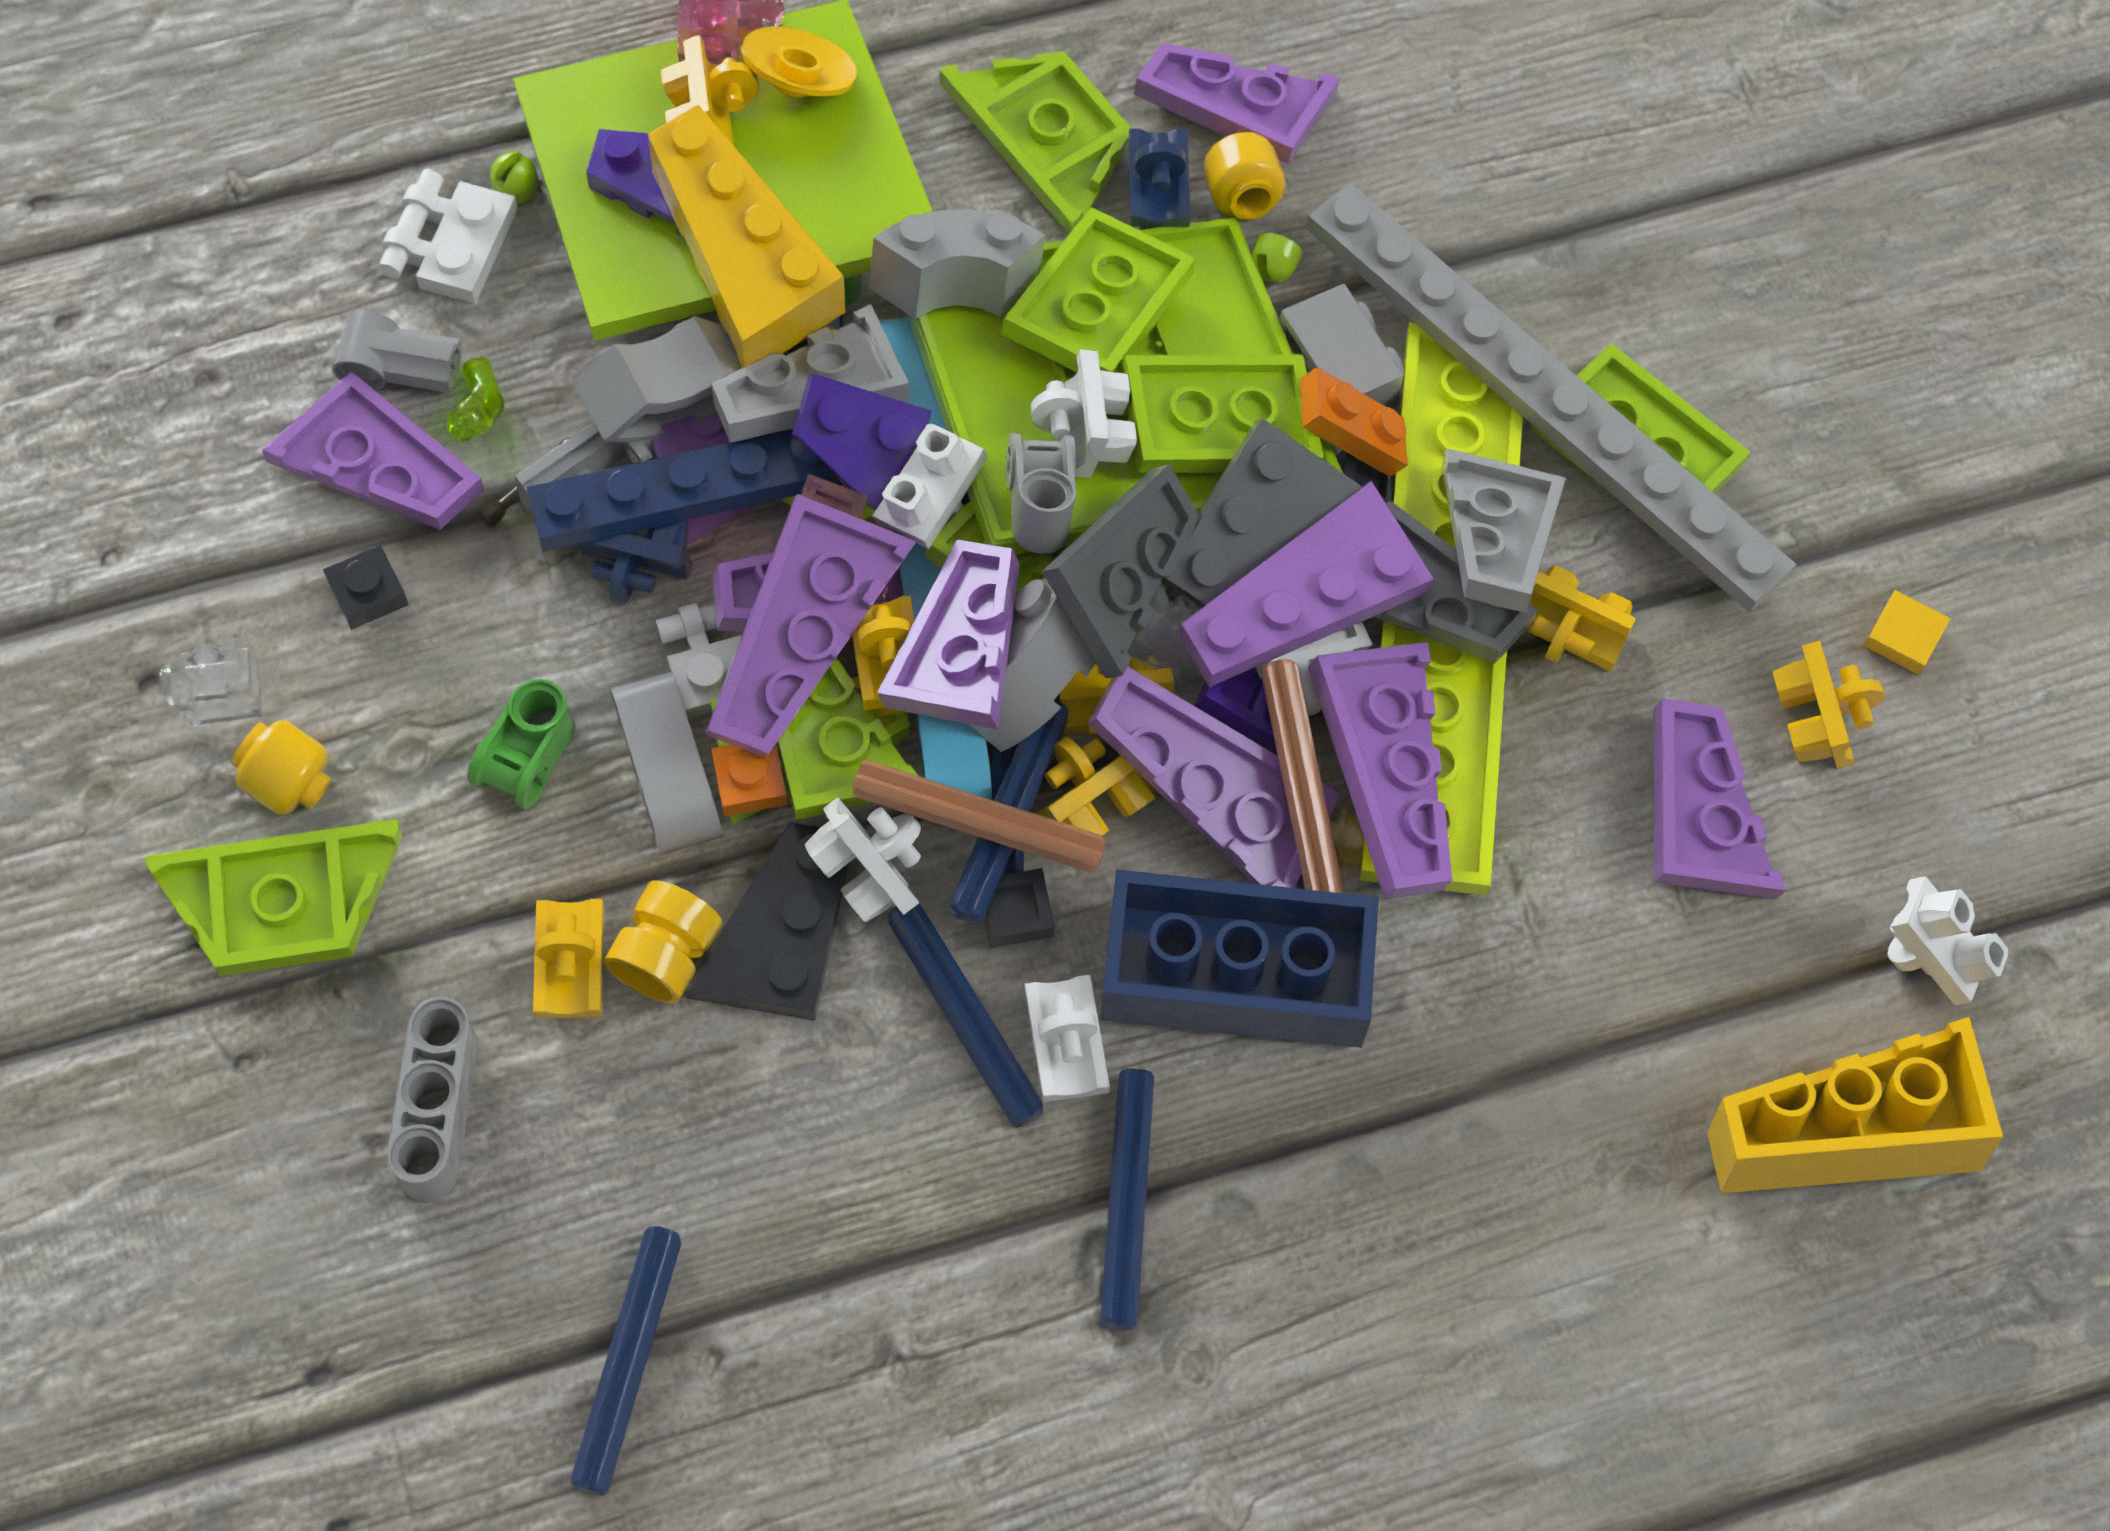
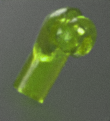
M485 357L470 359L461 367V372L469 392L457 403L456 410L449 413L446 419L448 431L459 441L466 442L475 435H483L504 411L505 404L490 361Z

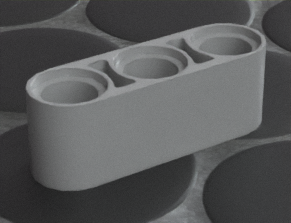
M670 671L610 688L618 720L660 855L723 837L713 796L673 672Z
M434 997L420 1003L412 1012L408 1022L387 1149L388 1164L403 1193L410 1199L421 1203L436 1202L447 1196L455 1186L459 1173L478 1051L477 1037L464 1007L454 999L447 997ZM442 1027L459 1029L455 1039L446 1045L434 1046L428 1044L430 1036ZM442 1089L449 1092L447 1100L436 1109L424 1110L417 1107L423 1095L431 1090ZM423 1153H433L439 1156L437 1165L431 1171L423 1175L407 1173L409 1163L416 1156Z

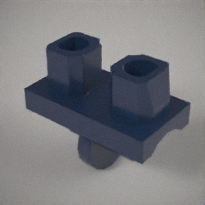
M1129 128L1130 226L1140 227V230L1158 227H1189L1188 129H1176L1167 133H1150L1139 128Z
M687 520L649 528L646 538L626 533L580 544V551L583 554L615 562L612 565L596 560L592 568L591 577L609 582L610 601L624 605L628 602L633 589L648 593L654 591L656 576L640 572L638 568L688 580L693 562L685 552L689 533V523Z

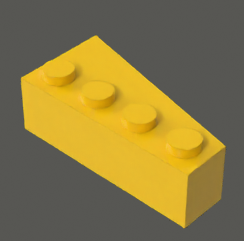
M698 103L648 134L653 175L681 236L686 240L697 272L702 282L707 286L724 331L729 335L741 368L772 353L782 354L807 338L808 335L818 331L845 313L843 274Z
M1970 1017L1948 1023L1945 1030L1921 1037L1917 1033L1896 1040L1892 1047L1860 1057L1857 1053L1835 1060L1832 1067L1808 1075L1799 1072L1723 1097L1707 1132L1721 1193L1979 1172L1983 1170L2003 1138Z

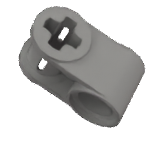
M1010 433L1008 436L1006 485L1007 489L1010 490L1012 533L1017 543L1030 552L1040 554L1053 553L1061 549L1067 542L1076 496V449L1073 435H1063L1060 441L1022 440L1020 433Z

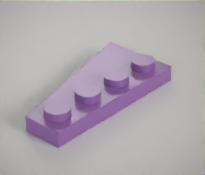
M1371 481L1181 624L1179 637L1208 686L1211 687L1429 593L1434 578Z
M797 494L791 505L705 735L766 758L917 541Z
M1428 642L1317 655L1308 666L1385 899L1442 891L1452 881L1445 804L1438 801L1436 777L1441 773L1439 748H1433L1430 720L1436 713L1433 690H1427L1425 668L1430 663Z
M1128 666L1123 676L1112 677L1088 724L1253 884L1295 888L1302 872L1278 756ZM1322 783L1328 816H1330L1340 793Z

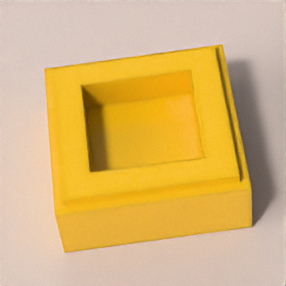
M1894 590L1864 647L1920 675L1951 618Z

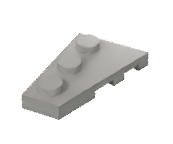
M870 304L854 312V322L834 332L824 327L808 335V345L787 356L772 353L712 383L713 403L730 443L794 428L808 375L817 374L899 401L908 402L909 382L872 305Z
M1446 448L1442 470L1464 598L1487 603L1495 607L1527 613L1561 500L1566 477Z

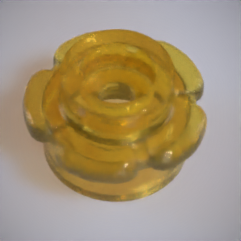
M1348 808L1341 809L1339 820L1329 819L1340 871L1344 870V865L1361 867L1364 835L1357 815L1348 814Z

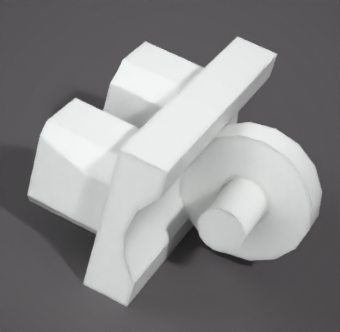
M1080 349L1077 354L1078 372L1065 383L1061 381L1049 382L1046 385V391L1037 395L1031 402L1030 410L1034 425L1043 431L1051 432L1053 439L1060 441L1063 435L1074 436L1076 449L1075 477L1091 478L1099 461L1127 463L1136 446L1137 436L1134 422L1106 419V414L1122 416L1128 405L1130 394L1128 374L1100 370L1098 351Z
M934 424L926 425L916 441L918 447L901 473L893 476L882 493L884 499L873 514V518L878 525L900 532L927 549L931 547L946 522L951 520L963 508L960 500L988 459L984 448Z
M839 797L825 806L823 810L829 821L804 845L811 858L828 878L855 857L863 864L866 870L841 888L844 897L861 919L867 922L894 904L903 915L915 907L919 901L909 890L908 882L892 864L890 859L897 856L903 865L908 868L916 864L921 858L920 853L912 845L921 831V825L916 818L910 814H901L891 819L882 807L877 808L867 818L876 830V833L871 838Z
M1926 876L1909 880L1906 887L1909 893L1908 902L1904 909L1894 918L1890 926V930L1895 936L1888 948L1890 961L1901 971H1913L1921 968L1925 974L1931 975L1954 1005L1972 1002L1979 981L2001 975L2008 957L2007 946L1996 933L1979 936L1972 935L1970 928L1975 918L1973 903L1962 889L1939 893Z
M1083 975L1054 983H1026L1025 997L1043 1102L1109 1093L1110 1085L1091 976Z

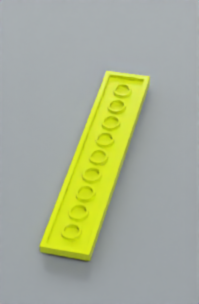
M1409 322L1404 356L1405 376L1402 382L1399 414L1404 417L1406 427L1405 437L1408 466L1396 473L1394 504L1456 549L1442 470L1445 449L1448 448L1520 466L1523 416L1417 324ZM1382 620L1379 648L1427 642L1429 644L1430 663L1425 668L1427 690H1433L1436 713L1430 720L1433 748H1439L1441 773L1436 777L1438 801L1445 804L1452 881L1443 890L1487 896L1491 887L1507 651L1496 663ZM1363 835L1359 880L1379 883Z

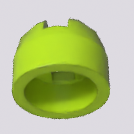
M516 151L506 152L495 159L490 172L491 185L494 191L515 196L516 204L525 203L536 195L539 189L538 174L535 165L527 156ZM509 172L505 182L501 179Z
M1262 233L1257 239L1252 257L1263 281L1281 283L1288 280L1295 272L1303 251L1297 243L1287 237L1275 233Z

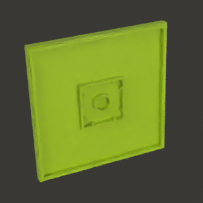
M848 0L835 1L513 78L519 104L594 341L716 311V306L707 286L702 282L694 265L693 256L686 240L676 233L675 224L654 213L647 219L630 210L625 202L616 199L611 200L589 188L586 175L599 129L651 133L667 123L665 111L673 109L675 106L666 95L662 85L661 70L684 61L683 41L700 35L704 41L706 59L715 65L722 64L723 60L727 58H734L738 62L746 64L741 54L743 40L751 31L763 27H789L816 34L840 47L854 61L857 68V77L853 87L845 93L827 97L807 95L804 98H793L782 94L776 89L775 85L757 75L759 82L757 96L753 101L746 104L741 111H730L734 147L838 268L844 278L870 272L873 238L883 230L902 221L907 216L933 212Z
M1236 217L1189 223V227H1158L1140 230L1195 257L1196 261L1192 276L1133 355H1293ZM1065 240L1044 243L1040 271ZM954 305L933 309L917 319L907 314L946 430L984 448L987 453L988 459L967 490L985 544L1012 548L1015 555L1030 553V551L1017 543L1012 533L1010 490L1007 489L1006 485L1008 436L1010 433H1020L1022 440L1058 441L1053 439L1051 432L1043 431L1034 425L1031 418V402L1037 395L1046 391V385L1049 382L1061 381L1065 383L1073 378L1077 372L1001 335L1003 320L1008 312L999 317L981 308ZM1127 407L1122 416L1106 414V419L1129 421ZM1320 438L1324 456L1323 460L1342 472L1331 444ZM1134 450L1127 463L1099 461L1091 478L1075 477V502L1068 539L1063 547L1070 546L1147 474H1138ZM1175 473L1197 513H1199L1223 474Z

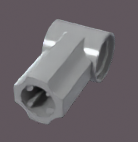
M358 310L348 315L332 365V373L341 381L352 371L374 390H380L388 382L450 393L452 388H456L458 383L463 349L458 338L400 329L397 323L387 316L373 311Z

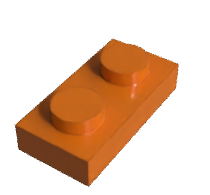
M1318 367L1300 378L1303 428L1387 476H1393L1408 466L1404 417L1400 416L1392 408L1383 406L1356 390L1349 383L1340 381Z

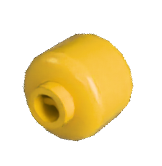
M1235 133L1224 137L1214 144L1206 154L1203 165L1205 181L1215 207L1224 216L1229 218L1236 217L1237 220H1254L1269 213L1282 199L1286 187L1284 172L1275 148L1265 137L1255 133Z
M278 720L269 726L262 722L258 723L242 741L230 762L237 768L235 783L240 790L280 816L288 815L300 804L311 810L332 782V778L323 773L329 762L328 750L321 743L286 720Z

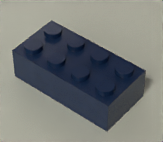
M1116 869L1100 1020L1362 1048L1371 1022L1379 897Z

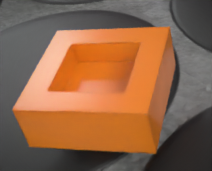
M776 744L766 758L733 745L711 748L724 817L788 805Z

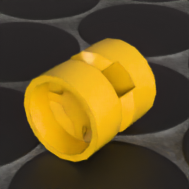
M651 881L647 884L633 908L635 914L632 917V921L636 927H624L620 930L603 959V963L611 975L637 993L661 1003L676 1004L696 972L691 958H701L703 953L709 949L723 925L722 919L711 906L689 891L667 882Z

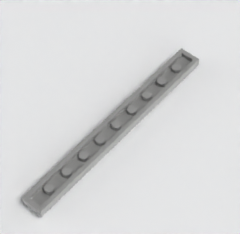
M1348 182L1308 215L1306 229L1749 613L1754 611L1792 575L1797 565L1794 561L1351 182Z

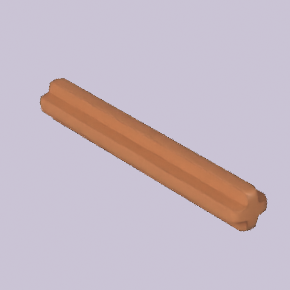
M1291 659L1272 661L1262 666L1261 675L1304 886L1307 890L1344 893L1298 665Z
M863 761L854 780L853 794L857 798L1089 873L1096 872L1103 858L1106 839L1102 835L873 761Z

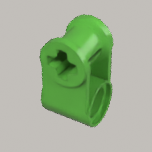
M534 679L516 688L490 733L483 738L472 756L467 773V780L470 784L476 787H482L487 784L515 797V804L525 810L532 808L537 803L548 784L551 772L567 745L571 742L574 734V721L560 687L552 681ZM550 710L556 712L551 721L543 725L528 724V720L532 715L539 711Z

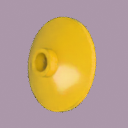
M763 27L751 31L743 40L741 54L745 63L753 72L775 85L776 89L786 96L793 98H804L807 95L819 97L835 96L847 92L855 83L857 68L851 57L834 43L816 34L789 27Z

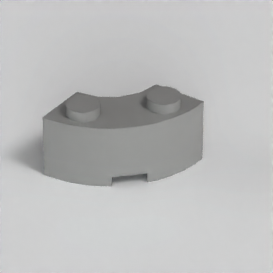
M955 209L910 215L886 228L873 238L868 288L914 319L923 316L933 309L954 305L981 308L1002 317L1015 305L1040 273L1046 234L1007 213L995 214L984 211Z
M693 316L691 319L676 325L669 333L654 340L633 345L614 344L612 347L601 350L592 357L589 367L577 376L572 383L603 440L628 443L663 437L664 432L660 426L689 415H693L697 424L717 415L718 413L713 403L712 383L742 368L737 359V352L729 335L725 333L722 324Z
M1046 578L1033 580L1028 583L1022 590L1018 591L1015 599L999 728L993 729L969 724L1000 752L1018 744L1052 718L1061 709L1053 700L1065 688L1078 670L1087 677L1096 663Z

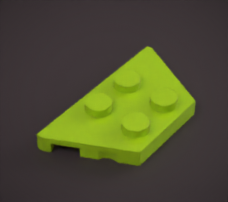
M1064 51L1037 54L1035 57L1026 60L1015 57L992 60V69L959 73L957 64L947 65L939 70V84L1065 231L1070 234L1090 207L1094 206L1126 154L1130 125Z
M398 819L147 855L145 856V862L151 875L221 977L353 957L402 840V829Z

